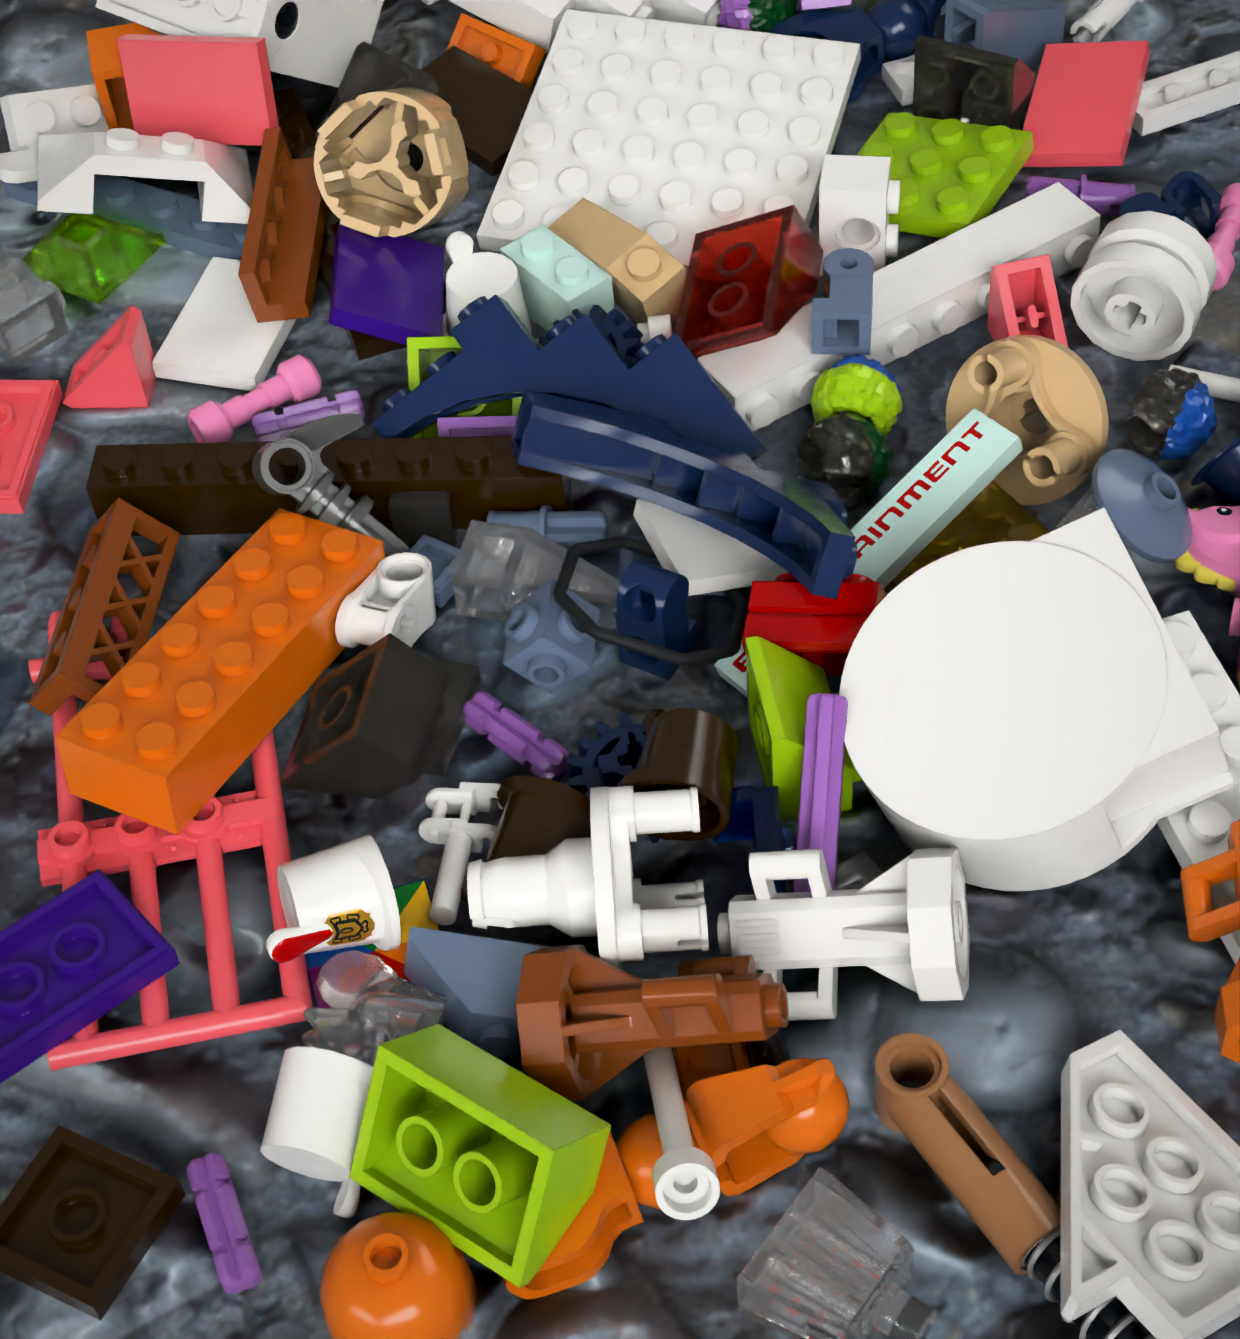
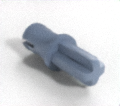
M542 505L540 510H491L487 516L486 532L490 549L541 547L543 553H549L552 551L553 546H572L577 543L607 539L609 523L607 515L601 511H552L550 505Z

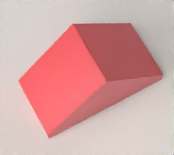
M1049 254L991 267L987 329L994 341L1014 335H1036L1055 340L1068 347Z
M131 305L73 365L62 401L63 404L72 409L149 407L156 381L152 367V361L155 356L141 310Z

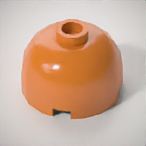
M384 1212L360 1221L336 1242L323 1265L320 1305L331 1339H457L464 1326L467 1332L474 1319L476 1286L465 1253L452 1245L450 1239L432 1221L410 1212Z

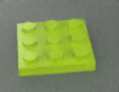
M888 112L856 156L891 157L890 180H900L901 185L899 213L889 214V224H899L900 232L944 238L989 216L1034 151L1033 132L1010 129L1003 125L986 126L964 123L957 119L942 120L914 116L907 112Z

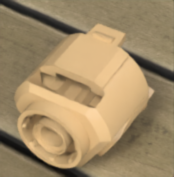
M398 88L359 95L354 100L344 102L317 130L319 136L314 152V172L319 191L327 206L330 207V210L341 219L340 224L373 237H397L412 233L435 224L450 215L460 205L469 190L467 181L469 175L468 160L460 127L456 118L452 115L450 105L430 92L415 88ZM380 105H383L384 108L351 139L349 135ZM410 143L417 145L423 154V164L417 172L410 165V157L407 154Z

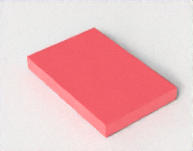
M125 34L117 39L134 131L139 135L162 136L167 132H182L191 135L194 139H203L226 145L262 146L265 129L279 127L265 38Z
M1148 40L1046 44L1022 129L1023 131L1033 132L1034 151L1022 168L1123 166L1150 58Z
M0 380V514H24L63 397L59 380Z

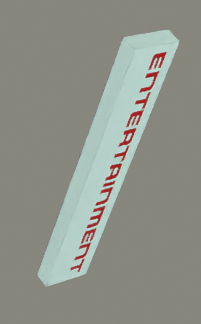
M973 408L850 530L856 537L855 542L857 544V560L852 574L864 575L874 582H881L883 588H885L1023 450L1020 437ZM741 641L740 650L732 657L719 659L714 666L723 679L747 697L746 654Z

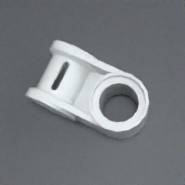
M410 552L396 553L382 559L376 569L357 589L346 595L342 601L335 622L337 642L341 646L355 648L359 644L383 649L384 653L390 658H404L416 640L436 620L431 561L426 556Z

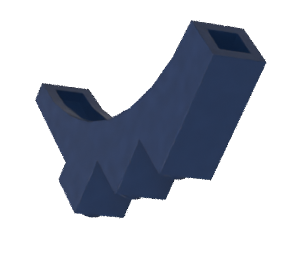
M496 294L489 300L486 296L477 298L458 314L460 323L451 329L450 333L463 348V351L458 355L454 351H450L434 361L426 370L429 378L413 391L406 387L389 397L381 406L384 414L372 423L383 439L413 438L436 423L437 418L450 417L478 405L522 398L524 389L662 419L677 437L745 451L753 462L768 451L677 333L668 339L663 334H660L648 341L635 354L639 362L630 368L598 324L587 314L582 315L579 319H576L574 315H570L558 322L546 334L549 342L541 347L508 302Z
M524 389L510 443V449L517 464L607 487L660 505L704 523L767 556L792 574L813 595L837 599L842 580H847L852 575L857 560L856 537L846 526L847 511L844 507L845 502L829 484L759 469L745 451L677 437L662 419Z

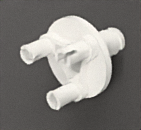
M633 786L591 787V837L565 839L547 854L502 857L488 862H482V859L468 863V906L473 927L487 929L488 926L515 928L551 925L572 938L598 936L600 959L621 970L622 962L644 961V953L699 949L709 951L703 879L696 880V882L641 885V878L634 879L630 843L637 842V835L682 831L700 832L697 787L682 790L635 793Z

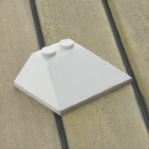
M113 128L106 133L79 132L38 135L37 211L93 214L94 174L198 181L202 221L248 224L253 189L246 149L203 139H194L191 135L182 132H167L162 136L139 135L136 131L127 128Z

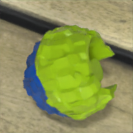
M848 355L836 361L832 367L827 368L817 378L810 397V405L812 406V413L815 419L814 424L817 431L821 435H826L829 440L834 441L840 418H842V425L845 422L843 419L845 416L854 414L863 417L865 420L872 421L874 427L882 432L885 438L891 431L892 426L895 425L897 414L902 411V400L900 397L902 389L896 383L895 376L884 369L879 361L870 360L864 355Z

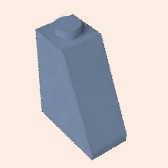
M946 0L943 71L949 78V85L980 102L1041 64L1046 44L1063 43L1066 7L1053 0Z

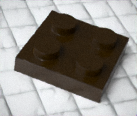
M58 1125L0 1205V1272L101 1321L186 1195L179 1180Z

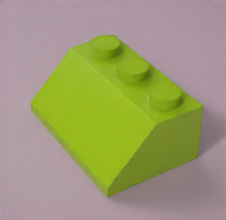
M436 1024L379 1044L349 1178L398 1210L410 1212L432 1221L450 1239L452 1245L521 1288L530 1283L594 1193L611 1124L442 1025Z

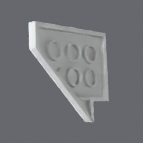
M1118 1030L1071 1053L1061 1072L1060 1314L1070 1323L1116 1296L1156 1339H1204L1240 1316V1146L1121 1030Z

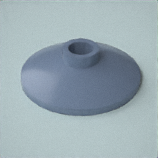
M1114 449L1100 457L1092 471L1094 498L1099 509L1105 507L1122 542L1139 556L1157 563L1172 562L1186 553L1191 544L1192 524L1188 509L1175 481L1151 460L1131 450Z

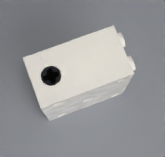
M97 0L96 8L167 35L265 38L270 71L357 92L384 0Z

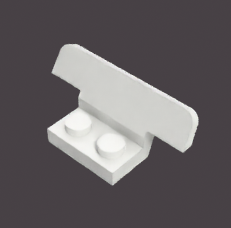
M95 84L0 97L1 109L11 152L0 153V180L14 184L38 181L39 134L106 133L109 130Z

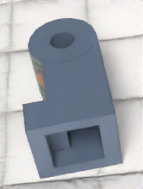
M843 248L835 250L825 257L823 262V298H813L812 354L870 355L874 263L868 253L860 249Z

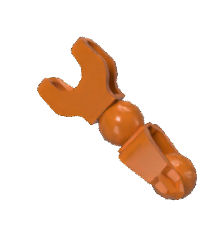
M803 1057L784 1060L777 1066L764 1064L696 1081L687 1089V1099L683 1101L694 1147L707 1153L713 1160L723 1194L726 1196L739 1195L797 1163L804 1154L820 1152L839 1138L846 1125L850 1102L847 1088L835 1074L834 1065L830 1059ZM655 1113L643 1115L628 1125L616 1145L611 1132H609L594 1193L530 1283L519 1288L503 1278L506 1288L510 1293L526 1300L536 1299L571 1288L594 1278L609 1258L613 1243L620 1233L644 1222L638 1204L660 1210L652 1181L654 1165L663 1155Z

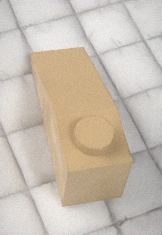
M582 198L548 227L549 230L612 276L614 301L637 323L648 322V316L670 314L672 319L692 302L685 267L648 233L591 201Z

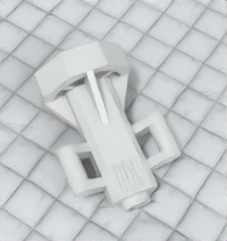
M957 847L915 849L906 858L862 888L850 890H832L822 849L750 853L749 873L755 894L734 896L729 901L728 912L719 913L717 937L722 955H753L756 970H763V973H771L775 983L782 982L783 969L819 968L818 991L787 992L789 1006L788 1021L836 1019L838 967L866 966L918 993L920 1002L964 1000L969 988L970 936L966 888ZM808 878L811 892L777 893L773 880Z

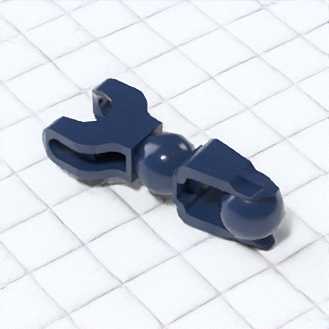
M880 0L869 10L868 14L860 6L839 12L827 9H810L779 22L768 33L860 44L861 60L847 103L858 99L864 92L867 81L871 76L882 71V64L885 63V60L894 61L909 57L922 44L928 50L932 49L937 56L944 57L945 14L940 15L941 7L946 3V0Z

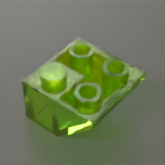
M93 210V214L71 213L47 234L15 267L18 275L100 305L165 243L163 234Z

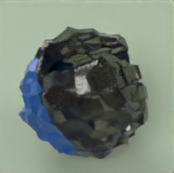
M1176 367L1170 371L1157 368L1150 373L1142 383L1139 393L1135 394L1128 402V405L1134 412L1128 414L1121 421L1122 426L1128 433V441L1136 449V452L1147 458H1152L1154 461L1178 460L1181 457L1188 459L1192 457L1202 444L1207 443V440L1218 425L1216 422L1217 415L1213 406L1214 399L1209 395L1208 386L1201 382L1198 374L1195 372L1188 373Z

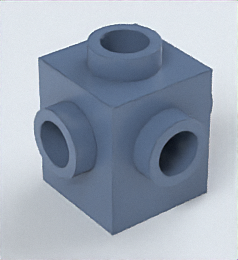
M554 579L549 580L512 607L511 615L505 626L507 642L503 665L550 694H553L572 680L585 676L592 668L597 656L596 639L589 636L556 602L553 591L557 581ZM568 589L567 594L598 625L600 609Z

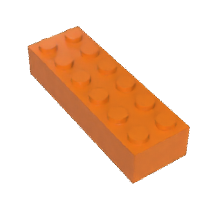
M279 508L55 735L69 793L179 835L346 648L337 642L335 635V622L338 610L346 595L354 592L376 569L378 563L385 558L383 541Z

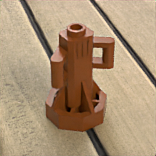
M584 944L545 947L524 955L516 999L522 1066L527 1076L568 1100H581L591 1095L651 1049L768 1040L778 1032V1028H786L789 1020L788 997L784 984L782 982L775 983L771 973H756L753 955L681 960L677 977L641 980L588 953Z

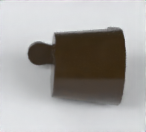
M659 708L649 710L644 717L646 742L634 771L629 772L617 784V787L633 786L634 793L682 790L697 787L700 832L682 831L645 835L664 840L682 841L716 837L727 828L730 819L738 750V738L735 730L723 719L697 709L676 708L664 711Z
M515 775L504 779L496 793L499 804L504 810L488 854L482 862L502 857L547 854L565 839L591 837L590 799L583 793L563 783L547 778ZM466 878L462 885L461 896L468 904Z

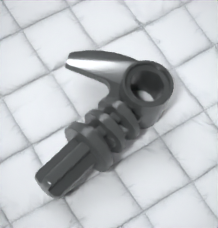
M338 414L310 421L293 429L279 440L265 444L256 453L253 459L252 471L257 484L266 492L274 495L289 494L298 502L295 508L297 514L302 515L310 511L315 515L313 519L382 540L385 557L409 551L408 545L369 514L374 501L367 495L361 496L355 501L348 496L351 486L344 483L339 488L331 483L335 473L321 462L320 454L325 446L365 425L360 414ZM277 450L290 452L298 462V474L294 481L288 485L275 481L269 471L270 458Z

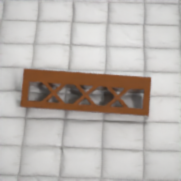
M281 127L265 129L238 272L258 323L311 317L328 209L316 182L314 157L292 159Z
M119 497L90 528L29 705L51 716L72 694L88 703L104 687L85 676L88 664L103 661L111 677H113L147 643L180 537L179 532ZM132 530L159 545L155 555L142 557L131 537ZM132 573L143 596L128 600L117 579V575ZM118 616L129 640L114 644L102 622L103 619Z

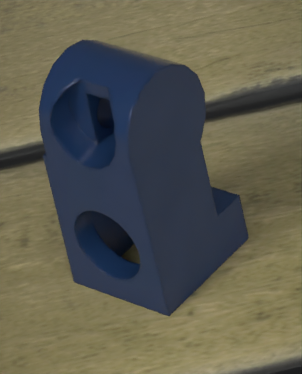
M640 559L633 561L625 571L617 592V611L615 613L617 633L642 641L646 640L649 643L680 653H689L698 640L699 634L697 621L687 618L686 603L689 594L687 577ZM619 647L620 662L670 681L679 665Z

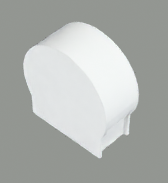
M1105 507L1032 541H1002L982 544L959 550L922 567L903 580L875 607L858 632L845 661L839 695L846 697L848 701L844 742L858 774L898 836L912 851L915 849L957 847L965 883L1000 891H1033L1062 886L1086 878L1108 867L1128 853L1147 835L1159 819L1236 786L1219 738L1221 736L1220 730Z

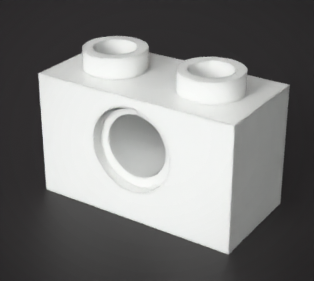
M824 154L819 185V276H823L825 257L838 249L854 248L868 253L874 263L873 272L886 266L887 257H897L899 224H889V214L899 213L900 180H890L891 157Z

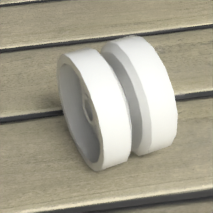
M1154 211L1126 213L1109 222L1096 240L1089 254L1088 261L1081 269L1072 286L1070 307L1078 327L1094 344L1115 356L1135 361L1160 360L1178 352L1191 337L1200 318L1201 309L1207 303L1215 286L1217 264L1212 248L1195 228L1175 216Z

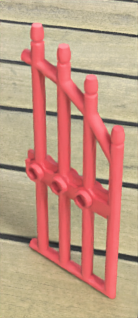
M61 610L54 611L50 615L47 624L48 645L50 644ZM118 616L112 617L109 630L113 643L127 642L129 637ZM44 658L28 660L29 672L33 683L37 681ZM103 661L88 664L85 676L92 680H111L112 677ZM72 694L52 714L58 824L53 828L38 830L37 859L40 867L42 887L62 884V892H64L98 869L105 875L129 871L132 904L162 935L156 868L159 865L196 858L212 1011L170 1019L166 974H164L139 991L141 1025L99 1033L98 1019L47 1052L51 1071L313 1020L314 1010L306 954L299 955L286 963H278L283 997L240 1004L223 854L263 846L274 932L281 928H287L279 894L277 869L279 865L292 861L273 729L250 754L255 790L216 797L215 793L179 835L124 814L85 822L84 799L69 793L55 740V735L78 713L77 697Z

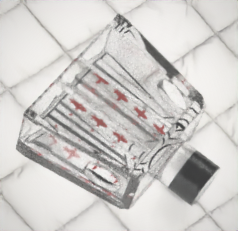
M821 1167L817 1169L736 1278L738 1313L753 1322L792 1339H872L877 1331L882 1332L891 1339H926L937 1316L936 1309L906 1291L913 1278L914 1248L909 1240L830 1172Z

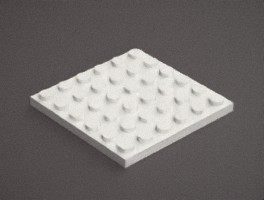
M566 9L477 232L479 248L481 250L500 252V248L542 224L548 228L582 198H585L648 233L685 267L687 279L788 294L818 199L824 154L831 155L861 60L860 44Z

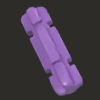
M348 390L334 394L336 400L328 401L327 397L324 396L282 407L283 413L275 415L274 409L257 413L252 416L257 442L276 441L303 424L332 415L360 414L362 420H365L361 397L357 390Z
M480 691L474 695L472 700L466 701L462 709L465 714V723L479 734L486 735L489 733L487 739L523 766L532 764L530 768L532 773L538 777L556 781L561 774L567 772L568 750L551 738L543 740L545 733L510 708L503 707L500 709L503 703L485 691Z
M215 1152L209 1153L203 1158L193 1159L189 1162L186 1173L191 1190L194 1192L195 1203L210 1251L213 1254L214 1265L223 1290L227 1294L233 1295L239 1294L245 1289L255 1288L261 1282L263 1275L252 1246V1240L225 1158Z

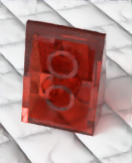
M795 205L696 233L674 334L677 333L684 340L696 357L776 336L817 291L824 251Z

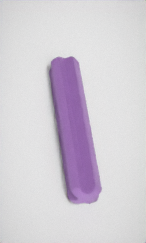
M815 693L809 695L806 702L796 850L822 849L832 890H835L845 754L844 737L848 701L846 697L838 694ZM808 878L794 879L793 891L811 892Z

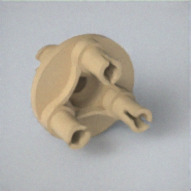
M1014 335L989 343L977 350L963 363L951 384L946 404L947 434L975 408L1020 437L1023 450L983 489L998 499L1019 505H1039L1055 501L1080 487L1092 475L1095 463L1103 456L1108 437L1109 418L1102 388L1096 376L1082 358L1055 340L1036 335Z

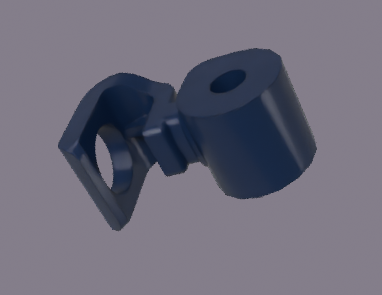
M1190 171L1179 172L1162 189L1161 199L1151 192L1132 196L1119 207V217L1126 213L1154 211L1175 216L1184 222L1186 216L1209 238L1215 232V224L1219 218L1221 195L1198 173ZM1201 196L1207 203L1210 215L1209 219L1203 211Z

